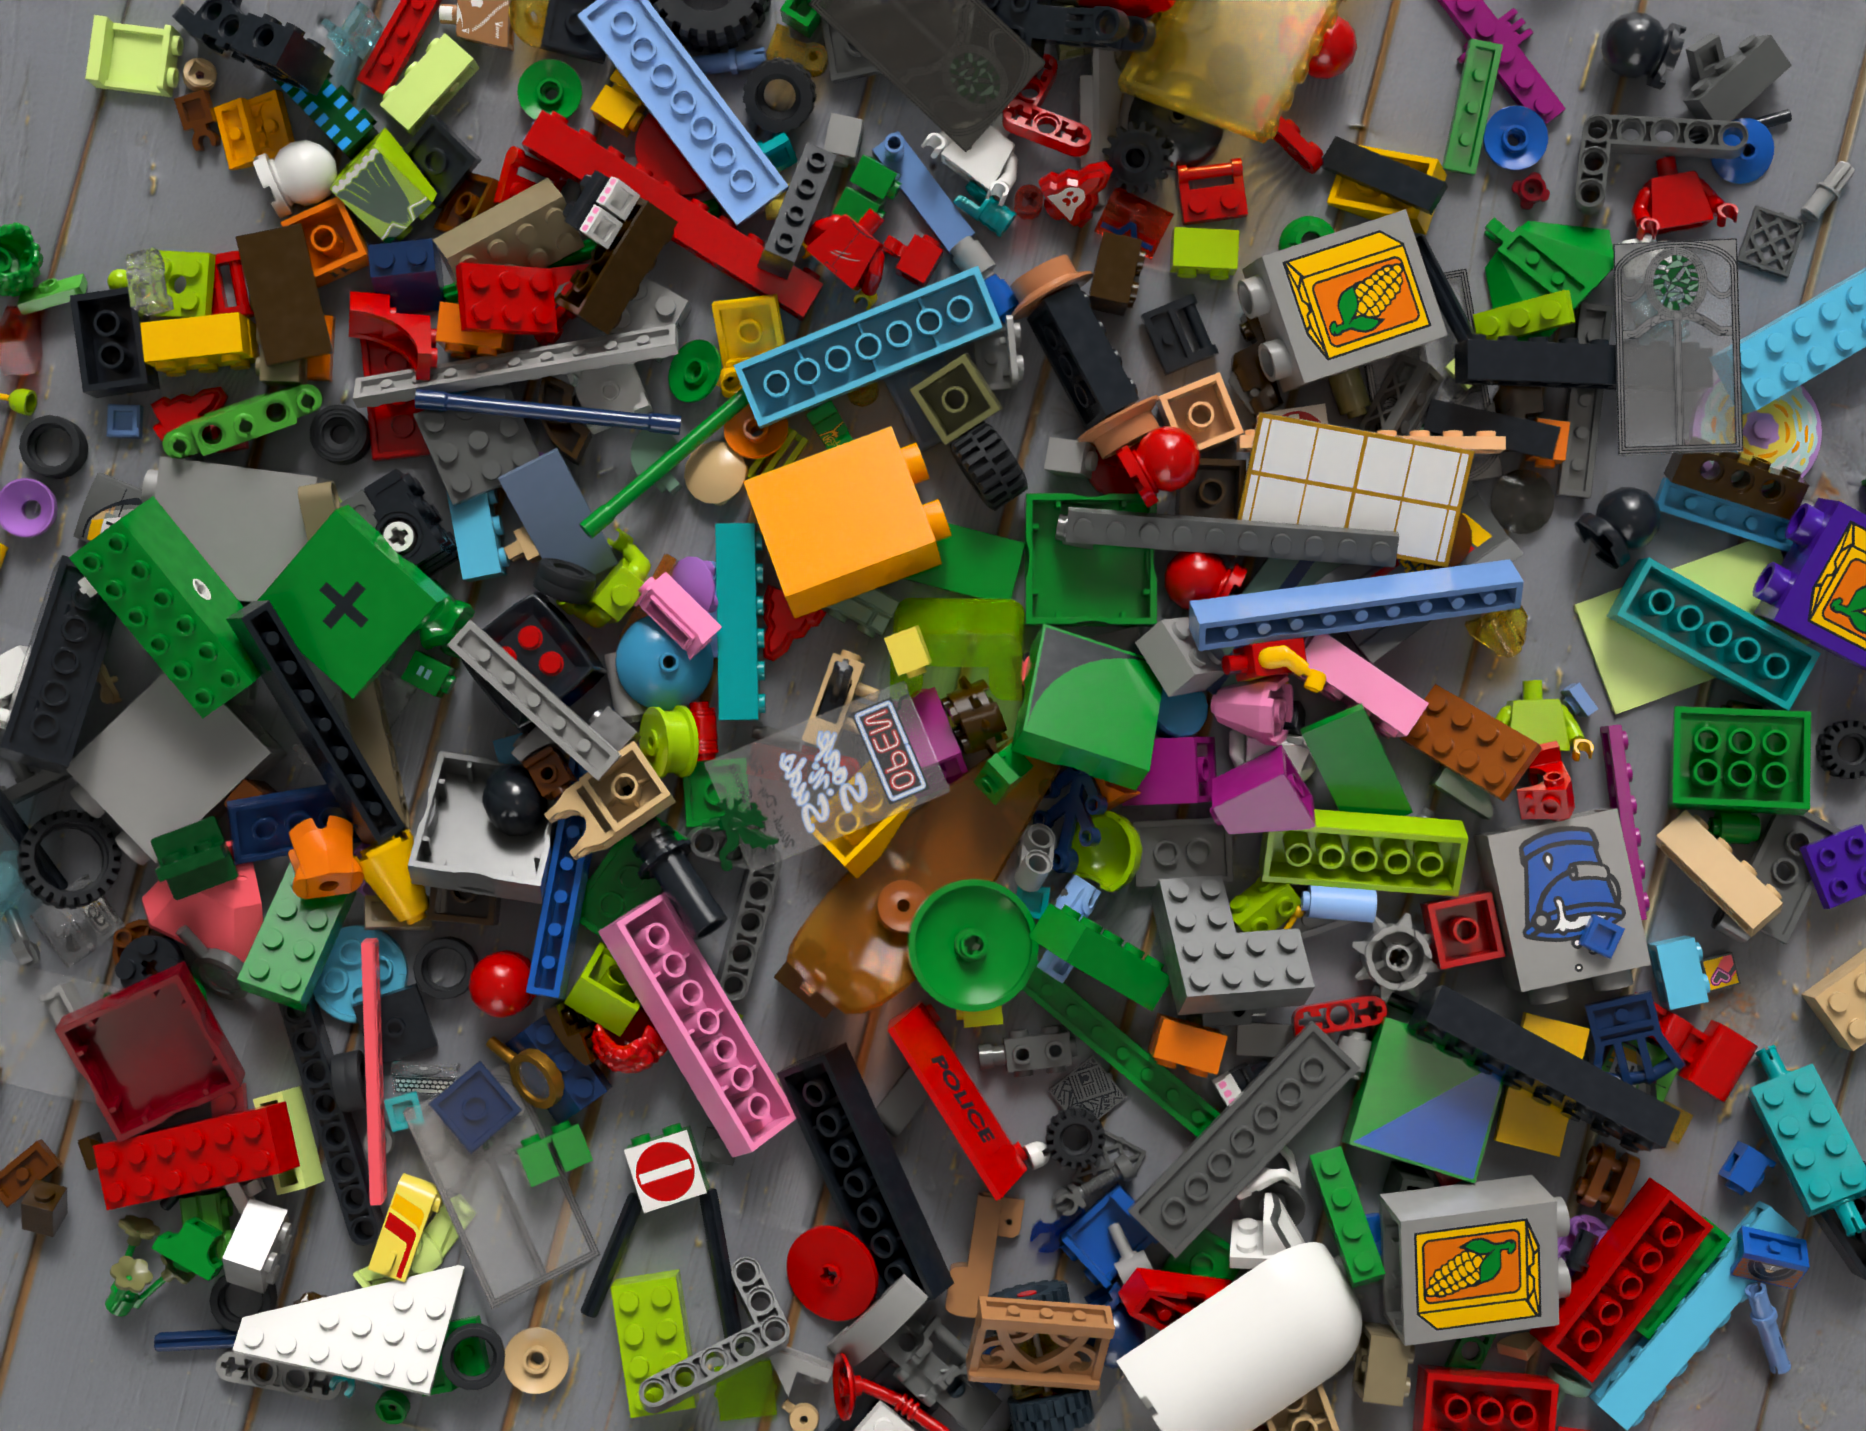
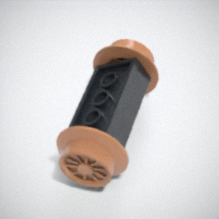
M1061 255L1036 266L1011 284L1010 288L1019 303L1011 315H1013V320L1028 317L1027 321L1086 430L1085 433L1077 438L1078 442H1093L1102 460L1116 455V451L1125 445H1128L1129 448L1136 445L1150 431L1160 428L1151 411L1160 398L1158 395L1136 403L1139 400L1136 384L1131 378L1127 377L1122 367L1120 354L1117 350L1112 349L1107 339L1105 326L1100 320L1096 319L1091 309V301L1088 295L1080 289L1093 277V273L1091 271L1077 272L1069 256Z

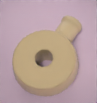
M786 1399L782 1404L781 1408L789 1413V1424L794 1431H814L817 1428L820 1419L819 1413L812 1404L799 1403L794 1405L789 1399ZM806 1416L807 1420L803 1421L801 1417Z

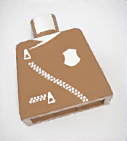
M457 0V5L440 4V23L456 25V34L460 39L502 50L514 51L516 0Z

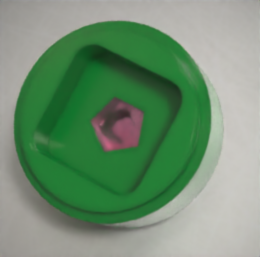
M388 1390L381 1394L375 1405V1411L377 1416L385 1423L399 1424L404 1421L409 1413L410 1402L403 1393L396 1390Z

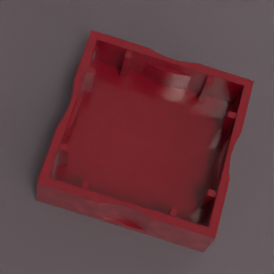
M185 961L63 1016L55 1028V1032L75 1067L90 1084L96 1103L118 1142L163 1123L167 1118L179 1111L198 1107L241 1087L246 1073Z

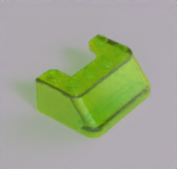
M906 598L899 603L894 614L892 634L919 625L932 663L927 666L989 667V688L991 693L1000 700L1022 701L1024 698L1025 610L1021 603L1014 599ZM890 656V697L892 699H900L901 696L908 693L910 697L905 699L917 696L923 688L924 673L909 679L906 673L898 676Z

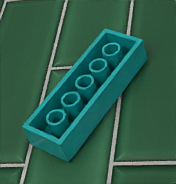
M1650 557L1637 560L1607 614L1608 618L1773 710H1790L1821 654Z

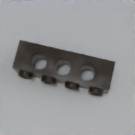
M1691 437L1690 441L1685 440V445L1710 444L1697 437ZM1738 451L1672 453L1664 471V475L1670 482L1790 520L1800 507L1810 486L1801 478L1802 473L1787 466H1783L1781 470L1770 467L1771 463L1759 457L1753 456L1751 460L1741 458V453ZM1714 461L1713 467L1708 472H1700L1705 462ZM1744 471V475L1739 481L1731 482L1735 472ZM1774 480V485L1769 491L1761 492L1764 483Z

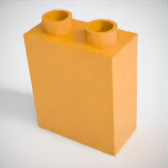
M892 426L743 481L784 596L795 619L942 564L936 542L952 536L948 522L938 499L923 505L921 504L914 485L930 479L924 460L916 442L902 448L899 447Z

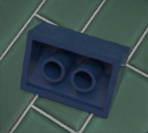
M546 1014L505 1043L517 1055L528 1048L538 1049L545 1053L558 1067L565 1084L563 1096L559 1102L547 1108L557 1124L566 1121L612 1088V1085L595 1061L585 1066L567 1050L555 1034ZM525 1062V1071L531 1084L541 1093L549 1095V1085L543 1073L533 1064Z

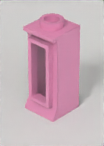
M667 572L656 580L650 577L638 590L641 596L634 606L640 605L683 650L685 649L689 660L712 641L711 638L722 628Z

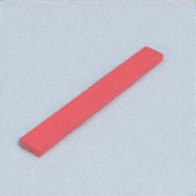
M365 938L361 942L370 1206L382 1205L387 1197L379 940L377 938Z

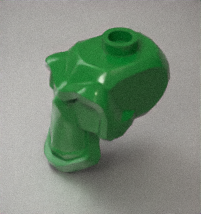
M431 579L449 596L419 629L420 643L425 650L440 646V650L444 654L461 659L447 644L474 616L475 610L470 604L461 600H455L443 585L437 580Z

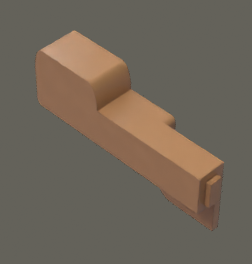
M989 1191L978 1193L968 1261L956 1262L950 1266L949 1272L954 1284L946 1292L945 1309L949 1313L976 1318L979 1296L988 1297L997 1236L1013 1238L1019 1234L1025 1199L1003 1196L996 1201ZM1011 1219L1012 1223L1007 1224L1006 1220Z

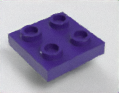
M1862 824L1854 825L1800 847L1823 909H1831L1866 894V833Z

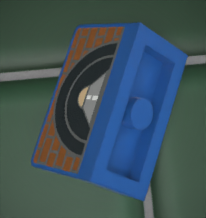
M1741 1226L1738 1230L1739 1255L1730 1267V1274L1732 1276L1794 1289L1810 1268L1806 1240Z

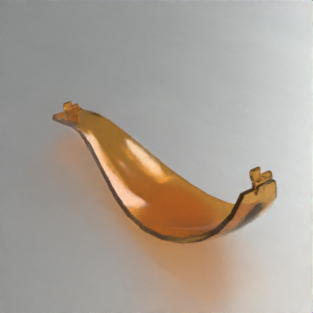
M1013 736L997 748L998 753L1012 742ZM994 753L990 754L904 819L882 855L858 879L848 870L813 909L798 930L789 946L786 960L805 980L800 988L810 997L818 992L844 1014H863L883 1005L905 990L916 980L907 956L908 933H893L887 930L878 920L876 901L883 888L897 880H908L919 885L928 897L936 889L953 881L981 879L996 883L1039 803L1064 765H1054L1024 755L1034 767L1027 777L995 806L973 783L987 760L994 755ZM904 902L897 903L899 911H908V907Z

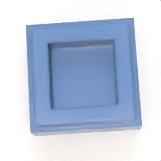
M108 404L106 436L110 438L142 439L144 407L141 405Z

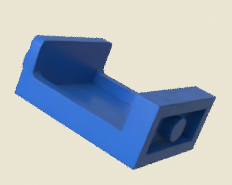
M1118 1182L1061 1234L1062 1241L1065 1243L1061 1247L1072 1261L1075 1262L1079 1259L1087 1267L1083 1272L1094 1285L1097 1286L1101 1283L1106 1289L1112 1285L1111 1280L1118 1275L1114 1263L1118 1262L1119 1258H1121L1107 1229L1109 1226L1120 1223L1133 1251L1145 1250L1152 1242L1155 1245L1159 1242L1128 1212L1127 1209L1135 1200Z

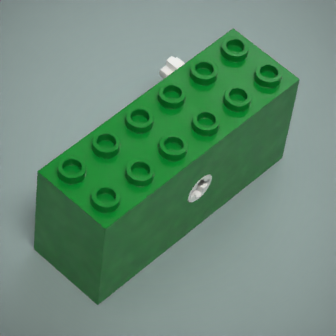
M154 496L119 519L69 557L84 575V578L78 581V584L82 587L80 591L83 594L87 593L90 598L97 593L103 598L202 719L260 677L259 672L226 618L244 608L243 605Z

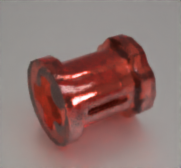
M1031 184L1020 187L1015 194L1014 211L1023 220H1033L1038 217L1044 200L1040 188ZM1023 198L1026 200L1035 199L1034 207L1031 205L1022 206Z

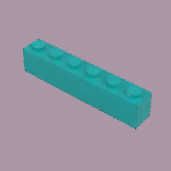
M715 523L717 622L722 626L717 632L719 720H760V713H766V694H760V681H765L766 678L765 661H759V648H765L764 628H759L758 615H764V596H758V583L764 582L763 563H757V550H763V535L761 531H757L755 523Z

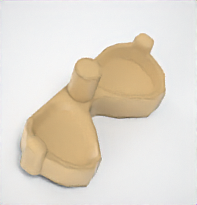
M102 661L96 680L101 684L100 699L106 704L121 702L122 699L119 698V693L113 684L118 681V677H110Z

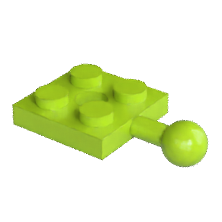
M149 250V260L163 259L164 271L162 282L144 285L142 282L143 276H132L127 270L116 269L109 274L107 284L110 290L131 286L147 290L145 315L189 318L211 315L216 255L205 252ZM156 260L149 263L153 266L162 262L161 260ZM163 266L151 267V271L163 268ZM162 271L149 273L148 277H144V283L149 284L160 281L162 279ZM183 276L186 280V287L184 291L177 293L174 287L175 282L179 277Z

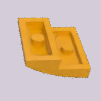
M275 89L248 100L240 97L214 107L230 170L253 167V158L264 153L270 159H275L280 149L291 142H295L283 93Z

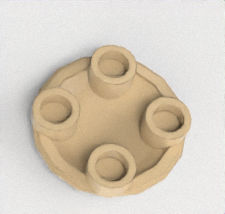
M711 441L699 446L691 453L685 465L684 478L687 489L696 499L704 503L722 506L740 491L743 481L748 476L749 469L745 464L743 456L735 453L726 442Z

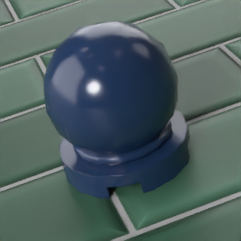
M1118 1282L1107 1289L1101 1286L1084 1297L1087 1304L1111 1307L1115 1332L1113 1339H1110L1104 1366L1112 1369L1120 1368L1116 1361L1146 1341V1329L1143 1322L1131 1317L1124 1304L1120 1303L1121 1298L1118 1292L1122 1287ZM1090 1337L1085 1344L1094 1348L1096 1338Z

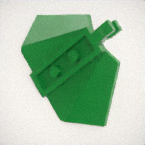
M1495 217L1485 226L1486 231L1484 235L1501 245L1485 267L1492 309L1562 290H1569L1574 312L1614 269V250L1610 230L1527 221L1521 227L1518 226L1514 232H1511ZM1559 327L1519 337L1518 341H1528V338L1531 337L1550 338Z

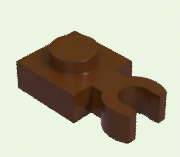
M203 89L174 98L184 131L194 130L192 144L195 150L205 151L203 139L206 136L209 137L212 146H220V137L215 131L211 130L210 124L216 123L217 119L209 91Z

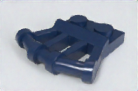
M1651 990L1585 1004L1595 1043L1594 1066L1602 1069L1604 1048L1612 1044L1621 1074L1607 1073L1632 1086L1647 1082L1648 1085L1657 1084V1080L1675 1068L1680 1070L1686 1066L1683 1059L1661 1031ZM1654 1036L1669 1056L1654 1067H1652L1645 1037ZM1636 1039L1644 1070L1629 1072L1622 1042Z

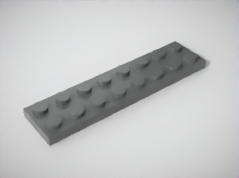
M1310 1021L1127 1209L1128 1212L1177 1258L1350 1080L1360 1067L1313 1021Z

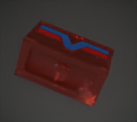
M1115 187L1094 232L1103 235V232H1109L1141 239L1140 250L1146 251L1145 257L1152 260L1174 214L1132 193H1127L1122 188Z

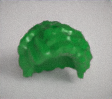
M16 222L4 224L0 227L1 296L17 297L22 292L30 291L34 281L40 275L39 269L43 264L44 257L40 253L41 247L34 242L31 229L26 225Z

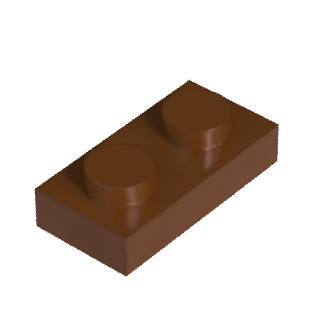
M42 1139L36 1141L0 1171V1200L7 1208L27 1194L35 1179L44 1180L62 1165Z

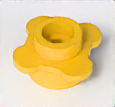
M733 360L725 363V367L721 370L716 386L721 388L722 395L727 398L732 397L743 388L733 366L737 362ZM728 377H732L731 381H727Z

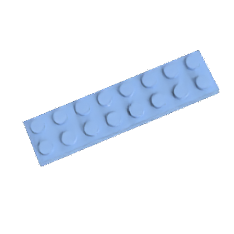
M596 0L577 15L578 19L729 218L735 223L736 227L740 226L788 190V184L648 0Z

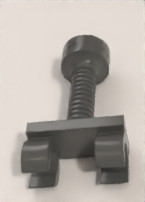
M1124 1153L1114 1159V1167L1109 1169V1171L1107 1170L1101 1176L1098 1175L1095 1179L1089 1180V1182L1084 1183L1081 1187H1076L1071 1182L1067 1184V1189H1057L1053 1193L1052 1199H1056L1055 1203L1058 1204L1063 1199L1069 1198L1067 1204L1057 1208L1062 1211L1063 1215L1069 1216L1077 1211L1078 1206L1081 1209L1087 1206L1084 1201L1085 1196L1088 1197L1091 1193L1099 1191L1103 1187L1108 1186V1183H1113L1114 1180L1123 1179L1125 1182H1128L1138 1176L1127 1155Z

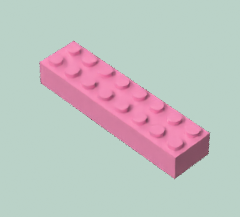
M664 892L644 901L598 931L732 1158L755 1151L797 1119L788 1098Z

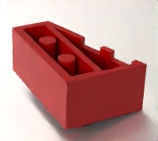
M1137 1267L1118 1294L1131 1317L1161 1331L1230 1285L1232 1281Z

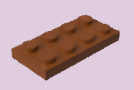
M1435 684L1424 699L1429 703L1409 734L1399 737L1400 740L1504 802L1542 750V747L1534 740Z

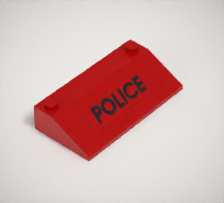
M921 1000L889 1020L887 1030L990 1193L998 1201L1028 1170L1025 1160L1029 1157L1019 1141L1013 1144L939 1028L937 1022L941 1018L933 1005L930 1003L925 1006Z

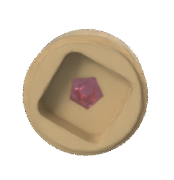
M193 58L185 64L183 81L189 89L195 92L203 89L210 91L214 87L217 71L210 61L203 58Z

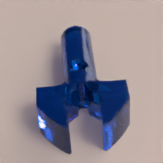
M1078 1206L1074 1214L1069 1216L1062 1215L1053 1223H1046L1041 1218L1036 1221L1030 1232L1031 1242L1039 1234L1051 1232L1049 1240L1038 1247V1252L1051 1253L1060 1248L1061 1243L1058 1241L1060 1233L1085 1214V1209H1081Z

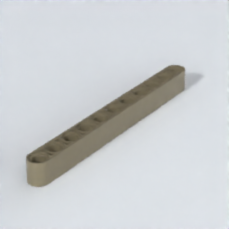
M334 481L298 487L300 509L307 540L309 541L336 509L341 508ZM378 676L364 692L355 698H351L344 690L341 689L352 739L405 825V828L402 830L410 828V816Z

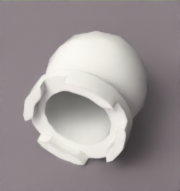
M308 140L295 141L280 149L275 159H270L266 153L253 158V164L263 188L270 186L275 199L271 205L280 219L293 214L292 205L294 203L304 206L317 204L332 193L329 188L337 177L336 163L330 152L320 144Z

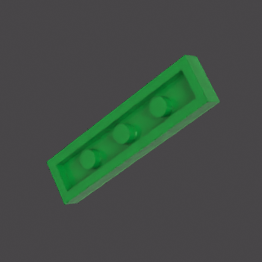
M1472 38L1468 41L1442 164L1443 169L1446 171L1471 176L1476 175L1503 48L1502 44Z
M1703 1215L1702 1217L1714 1227L1635 1328L1648 1340L1731 1240L1727 1234Z

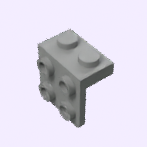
M1006 315L1005 324H1002L1003 328L1001 331L974 342L976 366L992 392L1017 390L1018 381L1023 380V355L1016 354V349L1020 348L1021 342L1020 322L1014 323L1013 315Z

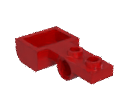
M1654 1002L1662 1033L1680 1057L1686 1061V1066L1681 1069L1678 1076L1718 1101L1725 1103L1758 1046L1727 1026L1713 1020L1710 1021L1703 1033L1688 1021L1667 1011ZM1654 1036L1647 1037L1652 1041L1656 1042L1657 1044H1659Z

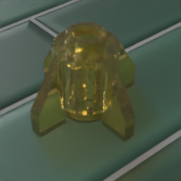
M1521 606L1519 609L1489 612L1482 619L1469 620L1464 625L1472 637L1493 650L1497 656L1510 658L1520 653L1523 649L1522 646L1526 642L1528 615L1523 606Z

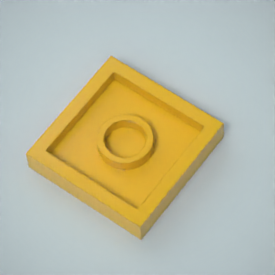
M777 294L714 301L712 303V312L723 368L727 361L733 360L738 364L786 344Z

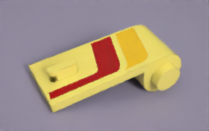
M406 1173L401 1176L368 1270L406 1282L427 1220L433 1212L439 1213L443 1205V1201L434 1183Z

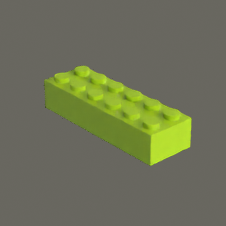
M1314 809L1316 826L1311 829L1263 832L1258 863L1262 882L1455 897L1459 896L1469 839L1462 820Z

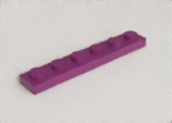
M1621 724L1600 727L1610 808L1618 810L1641 920H1647L1646 912L1650 909V903L1647 893L1643 892L1642 879H1645V866L1643 861L1639 860L1638 847L1641 846V835L1639 829L1635 827L1633 817L1637 813V803L1634 795L1630 794L1629 782L1633 780V773L1630 763H1626L1625 750L1628 749L1629 745L1626 731H1622Z

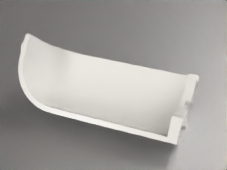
M1303 1243L1283 1250L1265 1260L1116 1362L1147 1409L1153 1406L1157 1411L1152 1417L1161 1431H1252L1335 1375L1347 1364L1360 1340L1362 1330L1361 1308L1358 1298L1345 1276L1346 1272L1341 1257L1337 1255L1333 1258L1329 1250L1322 1243Z

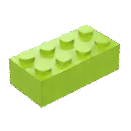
M680 1269L615 1279L611 1285V1294L630 1418L696 1408L700 1399L699 1393L659 1413H649L644 1410L639 1398V1387L644 1380L693 1355ZM683 1372L677 1376L675 1382L681 1387H687L693 1383L694 1377L688 1372ZM654 1387L646 1392L645 1398L647 1401L655 1403L662 1399L664 1392Z

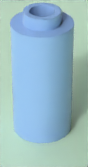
M1309 885L1308 890L1301 893L1300 907L1301 911H1306L1307 918L1373 923L1377 910L1376 890Z

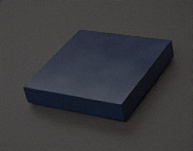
M478 1061L429 1103L430 1107L470 1154L522 1111L481 1061Z

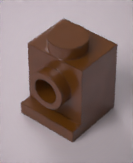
M551 745L522 762L524 767L528 769L542 797L550 801L553 799L558 801L563 792L577 782L562 752ZM553 770L552 778L547 780L545 775Z

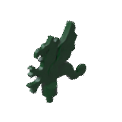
M742 797L739 800L737 798L733 799L734 807L732 809L728 808L727 798H724L722 803H717V806L725 811V815L710 818L708 823H702L703 830L711 829L712 832L726 831L727 843L719 852L721 868L724 871H730L733 868V863L727 859V855L740 844V837L744 844H750L752 849L756 847L766 849L768 845H775L779 842L778 838L767 835L757 828L750 829L747 827L748 825H754L764 828L765 823L763 821L768 820V817L762 815L755 802L750 803L753 807L752 810L746 808L745 811H741L739 804L743 802Z

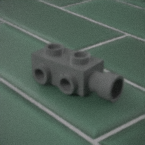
M1060 1025L1041 1027L1042 1033L1030 1035L1028 1029L1009 1031V1037L1003 1038V1045L992 1047L991 1043L977 1045L980 1071L993 1070L994 1066L1006 1065V1071L1008 1073L1014 1072V1077L1031 1076L1034 1069L1046 1068V1073L1066 1071L1065 1066L1073 1065L1072 1057L1077 1056L1075 1037H1070L1067 1030L1061 1031ZM1054 1044L1059 1045L1061 1048L1058 1056H1051L1049 1054V1048ZM1021 1048H1025L1028 1051V1057L1025 1060H1019L1016 1057L1017 1051Z

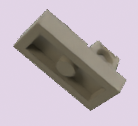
M378 895L364 896V930H431L432 920H427V909L424 911L426 917L416 923L408 925L407 921L399 922Z

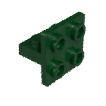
M210 816L154 837L151 840V845L160 864L155 869V872L160 882L167 881L175 900L183 899L236 879L239 875L215 816Z

